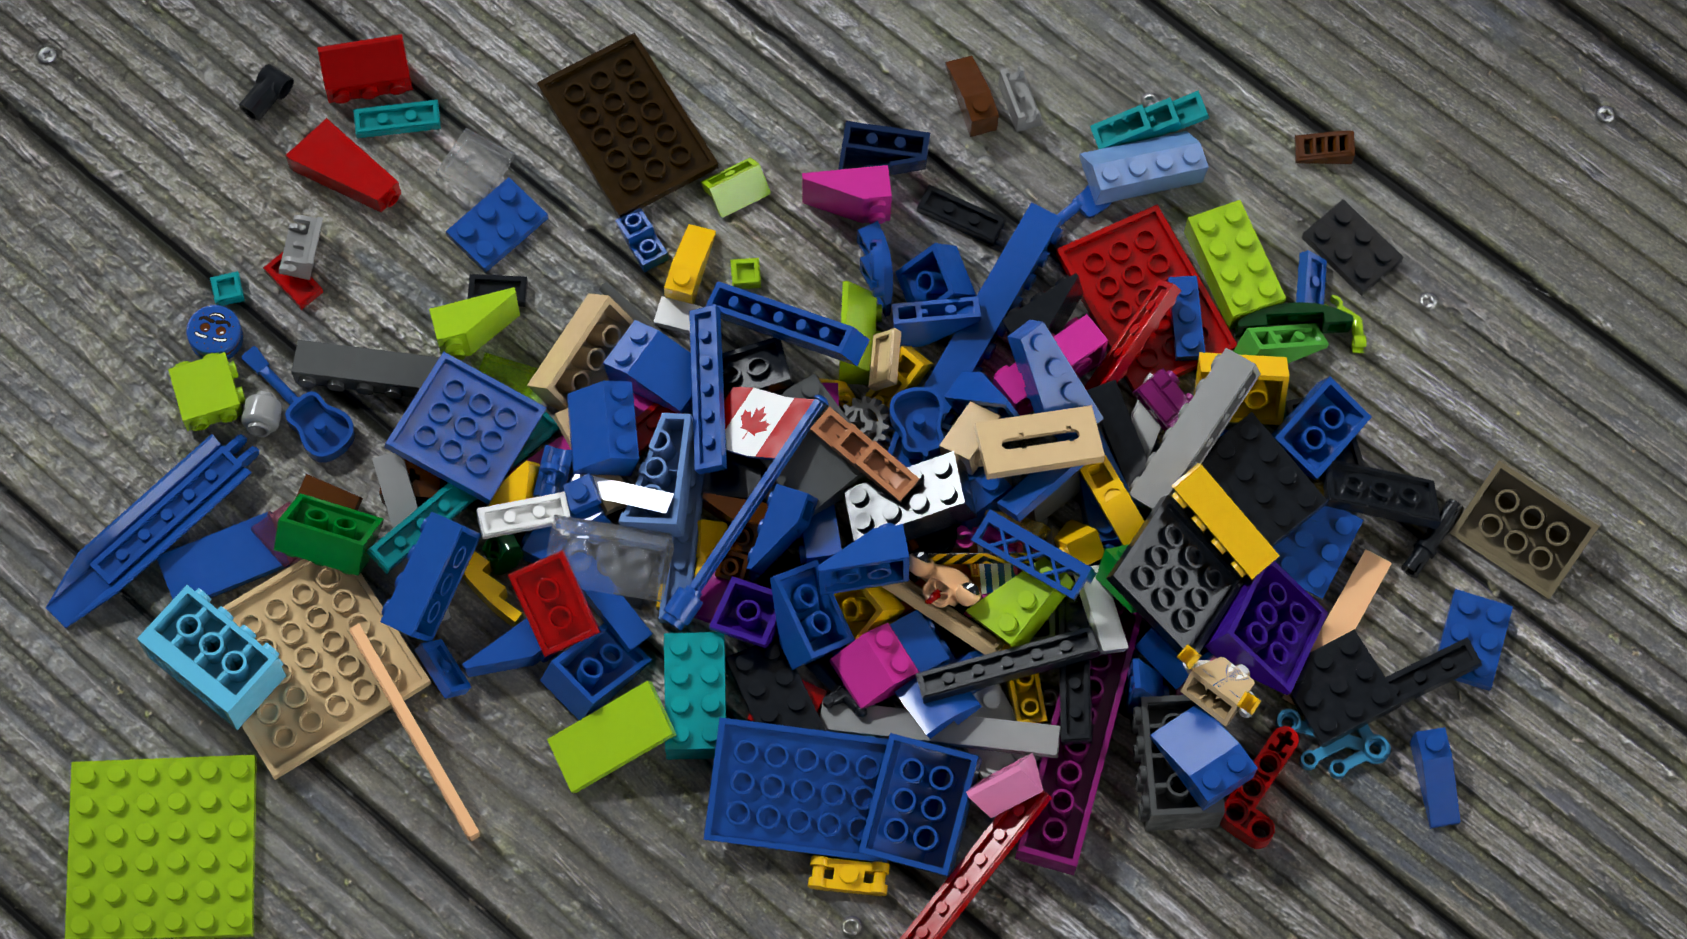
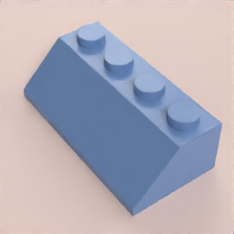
M1187 131L1079 154L1095 205L1202 183L1209 168L1201 143Z

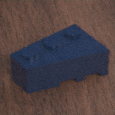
M846 121L838 170L888 165L889 176L926 170L930 132Z

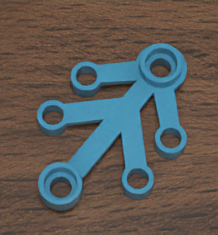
M1284 709L1278 714L1275 721L1276 728L1283 726V720H1290L1293 725L1291 728L1297 733L1315 738L1307 723L1301 720L1300 715L1295 710ZM1367 724L1357 730L1361 738L1348 734L1324 748L1319 747L1313 751H1304L1299 759V764L1304 770L1309 771L1313 770L1319 761L1346 747L1357 750L1358 752L1344 760L1335 759L1331 762L1328 768L1330 776L1334 779H1342L1348 770L1365 761L1371 764L1385 762L1390 755L1391 747L1385 737L1373 734ZM1377 746L1380 753H1371L1370 747ZM1304 757H1312L1314 759V764H1306L1304 762ZM1340 765L1343 768V773H1336L1333 770V766Z

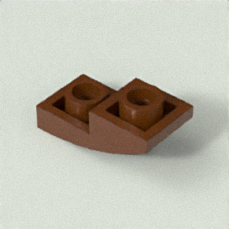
M308 474L305 475L297 494L298 496L302 493L357 511L363 500L362 497Z
M748 521L716 569L715 576L729 581L732 576L746 580L750 571L747 569L748 553L755 546L758 537V523Z

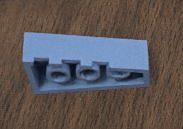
M661 414L649 444V452L645 462H642L638 471L639 477L635 485L673 493L674 495L666 513L627 505L618 521L626 535L684 537L694 461V432L691 414Z

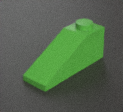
M1316 323L1255 327L1246 329L1233 352L1239 355L1287 357L1288 363H1291L1327 348L1329 343Z

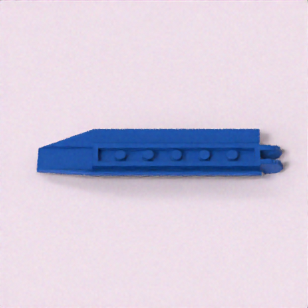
M211 434L77 553L47 604L46 609L65 628H68L118 594L252 474L245 466H248L255 460L260 450L256 446H252L236 459L233 454H236L247 443V438L242 434L237 435L224 447Z

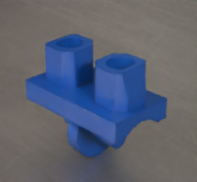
M545 445L533 497L565 492L563 485L568 482L572 465L571 450Z

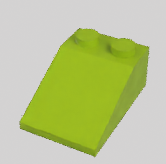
M515 287L429 309L440 354L442 355L444 351L459 360H464L465 357L471 356L520 316Z

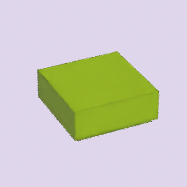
M759 258L730 260L732 286L740 289L761 288Z

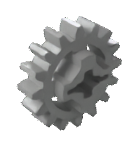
M863 396L862 400L852 398V406L844 404L843 408L846 411L844 414L849 421L872 441L875 440L884 449L883 444L885 442L891 443L892 439L888 435L890 432H894L895 429L889 424L890 418L887 413L890 408L882 404V401Z

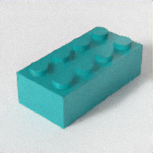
M719 632L664 633L665 711L677 734L665 741L666 760L714 759L719 717L726 718L724 634Z

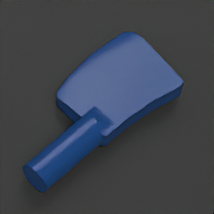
M1088 185L1072 200L1071 204L1057 214L1062 217L1060 226L1077 212L1090 219L1104 211L1113 202L1095 205Z

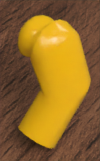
M819 378L821 383H838L839 406L843 408L844 404L853 405L852 398H855V395L846 382Z

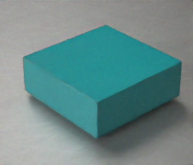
M238 271L210 277L216 305L224 306L245 301Z

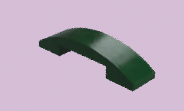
M1306 302L1283 303L1265 307L1246 315L1238 321L1234 333L1235 338L1242 337L1247 328L1319 323L1322 334L1350 332L1354 319L1353 315L1327 305Z

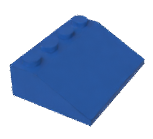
M890 733L858 852L949 877L954 869L972 801L966 791L977 782L982 758L978 755Z

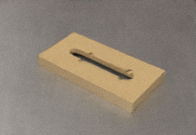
M1092 405L975 422L974 430L987 480L1102 463L1105 460ZM1075 432L1079 436L1071 442L1067 440L1027 446L1024 449L1022 447L1005 449L1002 446L1005 442Z

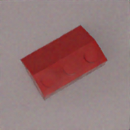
M402 34L317 47L329 103L343 104L353 99H374L379 95H400L406 91L413 90Z

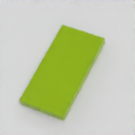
M647 680L548 738L547 741L571 793H577L677 734L653 683Z

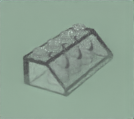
M554 514L548 541L547 557L564 550L581 589L662 602L674 552L671 534Z

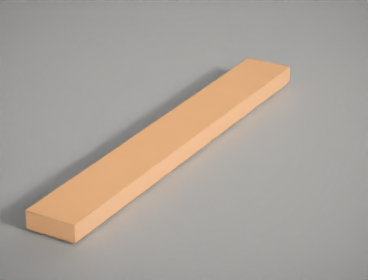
M358 623L351 627L350 635L468 841L475 840L480 837L478 828L361 625Z

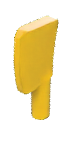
M705 519L698 520L697 562L694 578L728 529L727 523Z

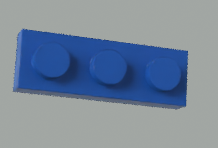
M1197 276L1168 277L1167 282L1174 283L1181 289L1174 306L1170 308L1175 361L1198 360L1199 352L1205 353Z

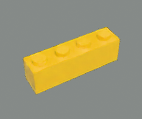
M1197 463L1171 486L1175 491L1172 495L1182 509L1188 506L1195 515L1191 519L1202 532L1206 529L1211 532L1215 537L1211 542L1222 555L1226 551L1234 559L1231 566L1241 577L1247 574L1251 579L1255 578L1280 556L1200 463Z

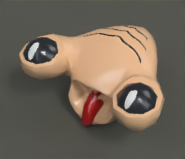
M919 551L909 555V571L926 582L922 591L925 604H932L943 608L947 605L955 607L960 603L968 607L980 600L981 593L978 587L961 571L950 566L935 564L925 552Z

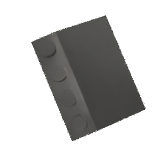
M815 374L793 385L781 394L784 397L815 399L813 396L822 395L828 400L829 406H825L817 420L831 407L851 424ZM809 430L775 482L817 498L818 502L813 513L814 516L844 499V489L870 481V479ZM759 459L766 469L773 462V460Z

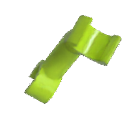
M1331 295L1330 302L1335 304L1337 309L1353 315L1352 353H1364L1366 336L1363 331L1362 318L1344 307L1340 297Z

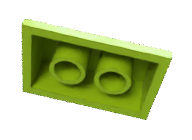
M843 281L841 323L856 328L870 341L858 366L840 360L839 381H844L847 384L869 385L873 335L881 333V331H876V322H882V304H877V297L872 296V291L850 281Z

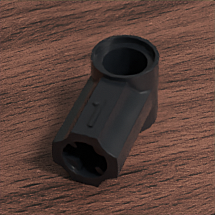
M271 64L265 65L256 78L255 86L240 102V109L252 120L260 121L277 99L282 100L289 94L293 87L294 79Z

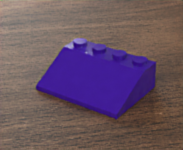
M1273 561L1255 578L1251 579L1247 574L1245 575L1247 580L1204 647L1216 658L1224 657L1235 666L1239 664L1245 665L1249 669L1250 677L1253 680L1288 695L1295 686L1328 612L1285 570Z

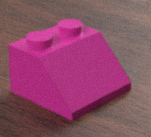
M889 623L862 634L830 659V663L846 689L861 709L868 708L895 695L896 690L916 677L915 673H919Z

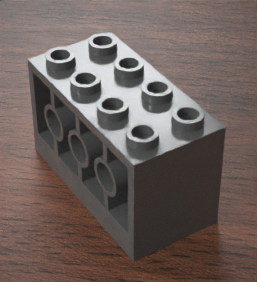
M1185 695L1141 697L1138 706L1133 708V716L1130 717L1131 733L1137 734L1136 745H1133L1134 763H1139L1138 774L1135 776L1136 791L1142 792L1141 803L1138 804L1139 822H1144L1145 831L1218 828L1225 813L1224 798L1203 811L1149 737L1150 734L1196 705Z

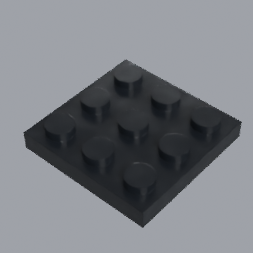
M1355 629L1310 652L1295 686L1289 694L1322 748L1401 707L1400 699Z

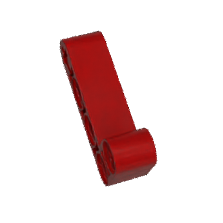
M1281 726L1272 733L1253 761L1258 768L1254 777L1234 790L1224 803L1225 813L1220 826L1254 849L1265 848L1275 833L1273 821L1257 810L1256 807L1292 757L1299 743L1297 732L1288 726ZM1284 739L1288 743L1278 754L1275 750L1279 742ZM1269 762L1273 765L1274 771H1263L1260 763ZM1247 785L1253 786L1257 790L1258 795L1248 796L1244 792L1243 787ZM1230 809L1238 811L1241 819L1238 821L1231 820L1227 816L1226 811ZM1252 828H1263L1267 833V837H1256L1252 832Z

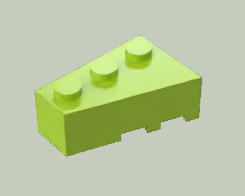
M1042 557L1034 563L1035 569L1039 573L1053 570L1051 561L1046 557ZM1022 571L965 611L977 623L1012 648L1029 643L1066 595ZM1066 572L1059 574L1061 585L1071 590L1075 582ZM1055 575L1048 577L1056 582Z

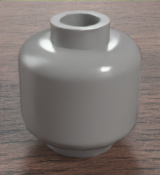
M259 391L246 398L241 422L248 433L258 437L268 436L279 427L282 405L272 393Z

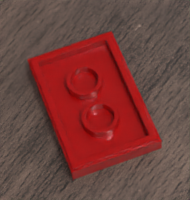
M564 550L508 574L544 657L601 632Z

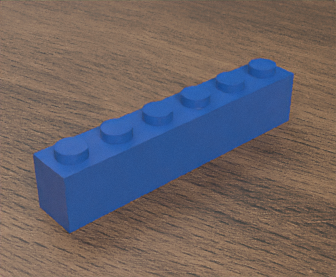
M717 281L705 306L717 305L721 309L722 320L858 366L870 341L852 326Z

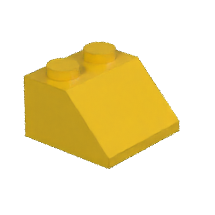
M882 586L834 593L855 640L862 634L883 624H892L897 621L905 610L896 596Z

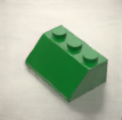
M300 493L278 519L274 550L282 552L289 557H298L311 561L318 566H328L340 570L344 574L359 576L369 562L370 556L367 554V550L376 543L384 519Z

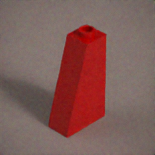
M327 118L285 155L289 168L292 171L379 212H382L387 207H392L401 195L399 182Z

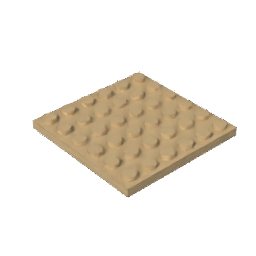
M302 559L223 606L234 617L233 621L239 627L244 624L250 628L257 636L255 639L262 646L265 643L271 645L279 653L278 658L284 663L282 668L286 677L241 726L274 780L392 709L350 635L351 627L358 623L361 625L404 701L431 685L429 677L399 631L380 622L383 617V606L361 573L359 576L348 575L340 570L328 566H318L311 561Z

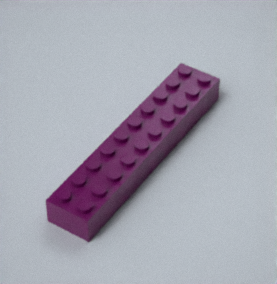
M1114 596V603L1129 648L1124 652L1102 654L1100 657L1091 659L1093 744L1062 745L1060 738L1058 758L1042 757L1038 772L1043 791L1049 794L1052 799L1020 838L1015 856L1016 860L1073 876L1080 857L1142 616L1138 612L1131 613ZM1060 692L1051 725L1061 726Z

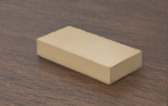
M896 328L873 335L868 388L874 391L897 384L901 331Z

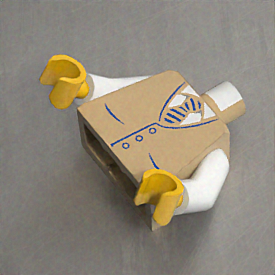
M1186 645L1177 655V658L1183 662V666L1189 675L1180 692L1225 727L1231 722L1238 711L1240 716L1244 718L1251 717L1261 700L1251 692L1255 682L1250 677L1249 669L1242 664L1235 666L1224 657H1219L1212 661L1199 660L1201 655L1190 645Z

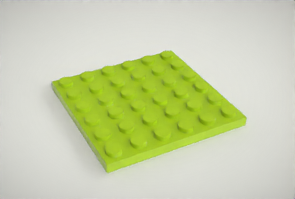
M255 755L71 762L65 939H214L254 937L257 757Z

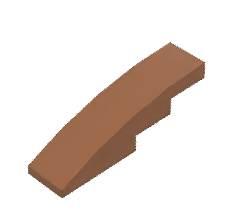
M831 407L810 428L812 433L899 502L903 500L920 480L875 440L872 441Z

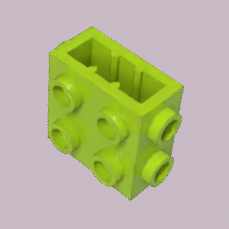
M225 352L220 354L210 353L205 355L203 359L193 362L183 361L176 364L175 367L168 369L182 421L187 431H202L211 424L232 422L238 416H242V404L245 403L246 398L242 386L236 387L234 379L239 377L234 361H228Z

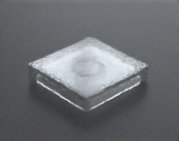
M465 128L436 170V176L483 200L493 191L515 156L511 151Z

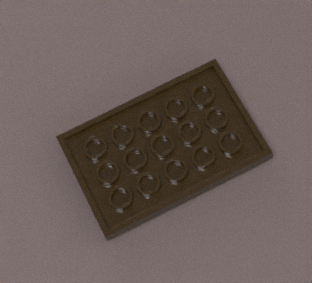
M635 32L536 83L539 92L618 218L638 208L642 209L718 169L717 160Z

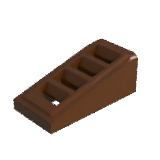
M1354 131L1295 135L1294 138L1295 163L1352 164L1355 156ZM1304 144L1310 145V154H1305ZM1316 144H1321V153H1316ZM1328 144H1333V152H1328ZM1340 144L1345 145V150L1340 151Z

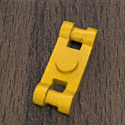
M820 855L811 856L810 867L813 870L812 876L808 878V888L872 896L887 895L888 885L885 884L886 875H889L890 864L885 862L835 859ZM825 870H834L833 879L824 878ZM864 874H873V883H864Z

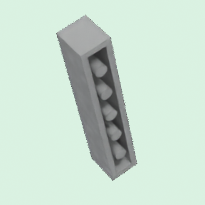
M1225 348L1222 354H1218L1211 364V371L1205 379L1203 378L1199 381L1191 401L1184 404L1181 408L1178 421L1173 428L1170 427L1165 432L1162 438V445L1157 452H1153L1146 462V469L1142 475L1133 480L1129 489V495L1134 504L1151 513L1161 497L1169 495L1175 501L1172 497L1175 491L1171 486L1197 463L1202 464L1261 375L1255 363L1228 348Z

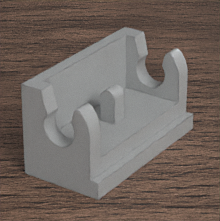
M1018 66V71L1011 75L1007 68L1000 70L998 86L1016 132L1043 125L1041 113L1038 110L1022 66Z
M294 215V222L305 225L290 223L279 274L310 280L323 218Z

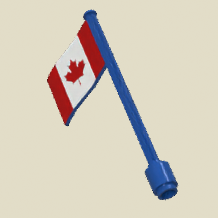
M733 387L724 400L726 451L747 458L773 460V462L691 584L687 585L685 589L680 586L677 588L663 609L665 611L662 616L664 621L682 631L684 626H689L703 605V602L700 600L702 596L701 591L825 406H829V402L824 396L815 395L813 396L815 399L792 398L749 387Z

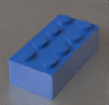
M432 511L430 516L426 517L422 522L420 528L421 535L417 544H414L409 550L407 556L408 563L404 572H401L396 578V589L391 599L387 600L382 609L383 617L380 621L411 637L427 642L433 641L481 538V533Z

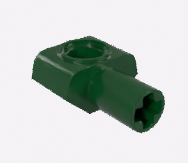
M514 534L488 538L482 548L486 559L490 562L493 573L497 575H503L515 568L524 555Z

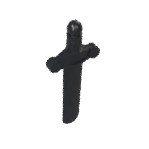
M821 658L805 665L831 692L823 698V706L825 708L845 703L856 713V716L860 718L867 716V709H861L840 677Z

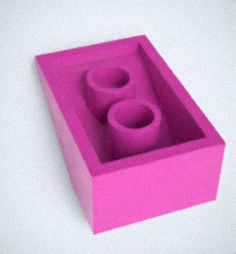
M888 165L802 173V203L860 223L872 224L878 221L879 224H882L885 221H890L892 192Z

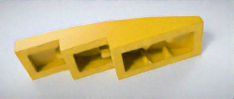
M474 551L462 576L463 579L497 616L511 627H515L524 620L522 612L505 601L508 597L506 587L489 576L492 571L490 562Z

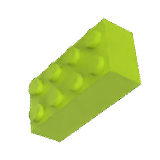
M1241 200L1187 218L1184 234L1229 330L1236 328L1238 321L1246 315L1259 309L1285 302L1286 296Z

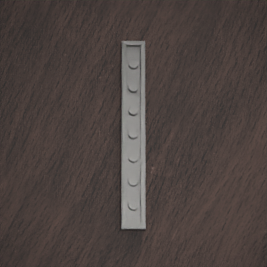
M822 702L820 719L825 730L830 732L861 736L871 735L884 739H889L890 733L935 745L1024 755L1033 753L1034 756L1058 758L1061 726L969 716L959 725L953 721L929 739L907 709L872 705L866 708L867 716L860 718L845 703L825 708Z

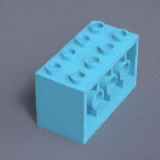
M186 585L142 632L137 640L150 660L238 730L286 677L282 668L284 663L278 658L279 653L271 645L265 643L262 646L255 639L257 636L250 628L244 624L239 627L233 621L234 617L225 608L220 606L216 609L210 603L212 599L200 588L194 591Z

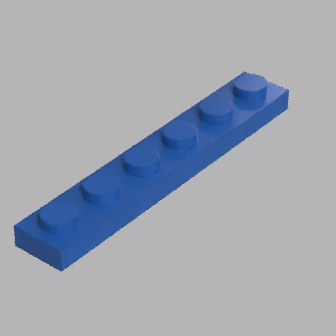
M717 305L689 311L695 471L700 475L727 469L721 309Z

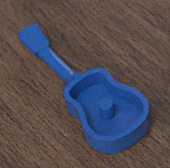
M256 346L251 347L242 355V361L258 376L261 375L290 405L285 413L287 423L292 430L299 434L303 447L310 458L317 462L326 463L340 457L349 449L354 442L356 432L351 418L345 412L326 404L322 397L313 391L298 397L272 371L269 363Z
M908 388L895 394L890 402L889 418L893 428L902 440V452L907 458L919 459L920 463L940 454L939 445L944 439L941 430L944 402L941 395L932 388Z

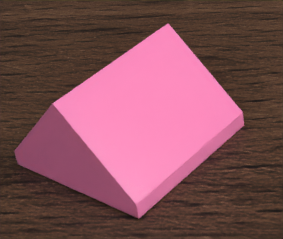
M1031 753L979 780L966 793L990 818H993L1043 792L1035 757Z

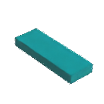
M438 99L353 109L357 139L441 129Z

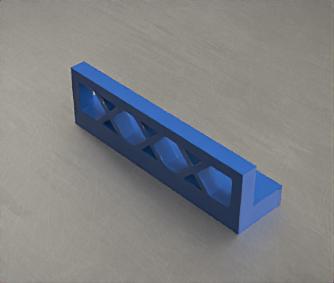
M990 509L971 539L975 544L1074 601L1086 582L1091 584L1097 574L1092 567ZM991 526L1000 532L1002 541L989 544L981 538L987 528ZM1018 542L1024 545L1027 556L1013 558L1010 556L1008 544ZM1004 546L1005 552L999 550L997 547ZM1046 557L1051 561L1053 570L1039 573L1035 569L1033 559ZM1029 561L1030 567L1022 562ZM1069 571L1079 577L1072 590L1061 585L1059 574ZM1055 575L1056 582L1048 577Z

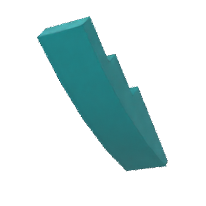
M1198 90L1174 101L1169 97L1145 108L1142 104L1095 123L1090 128L1098 149L1163 136L1207 120L1210 117Z

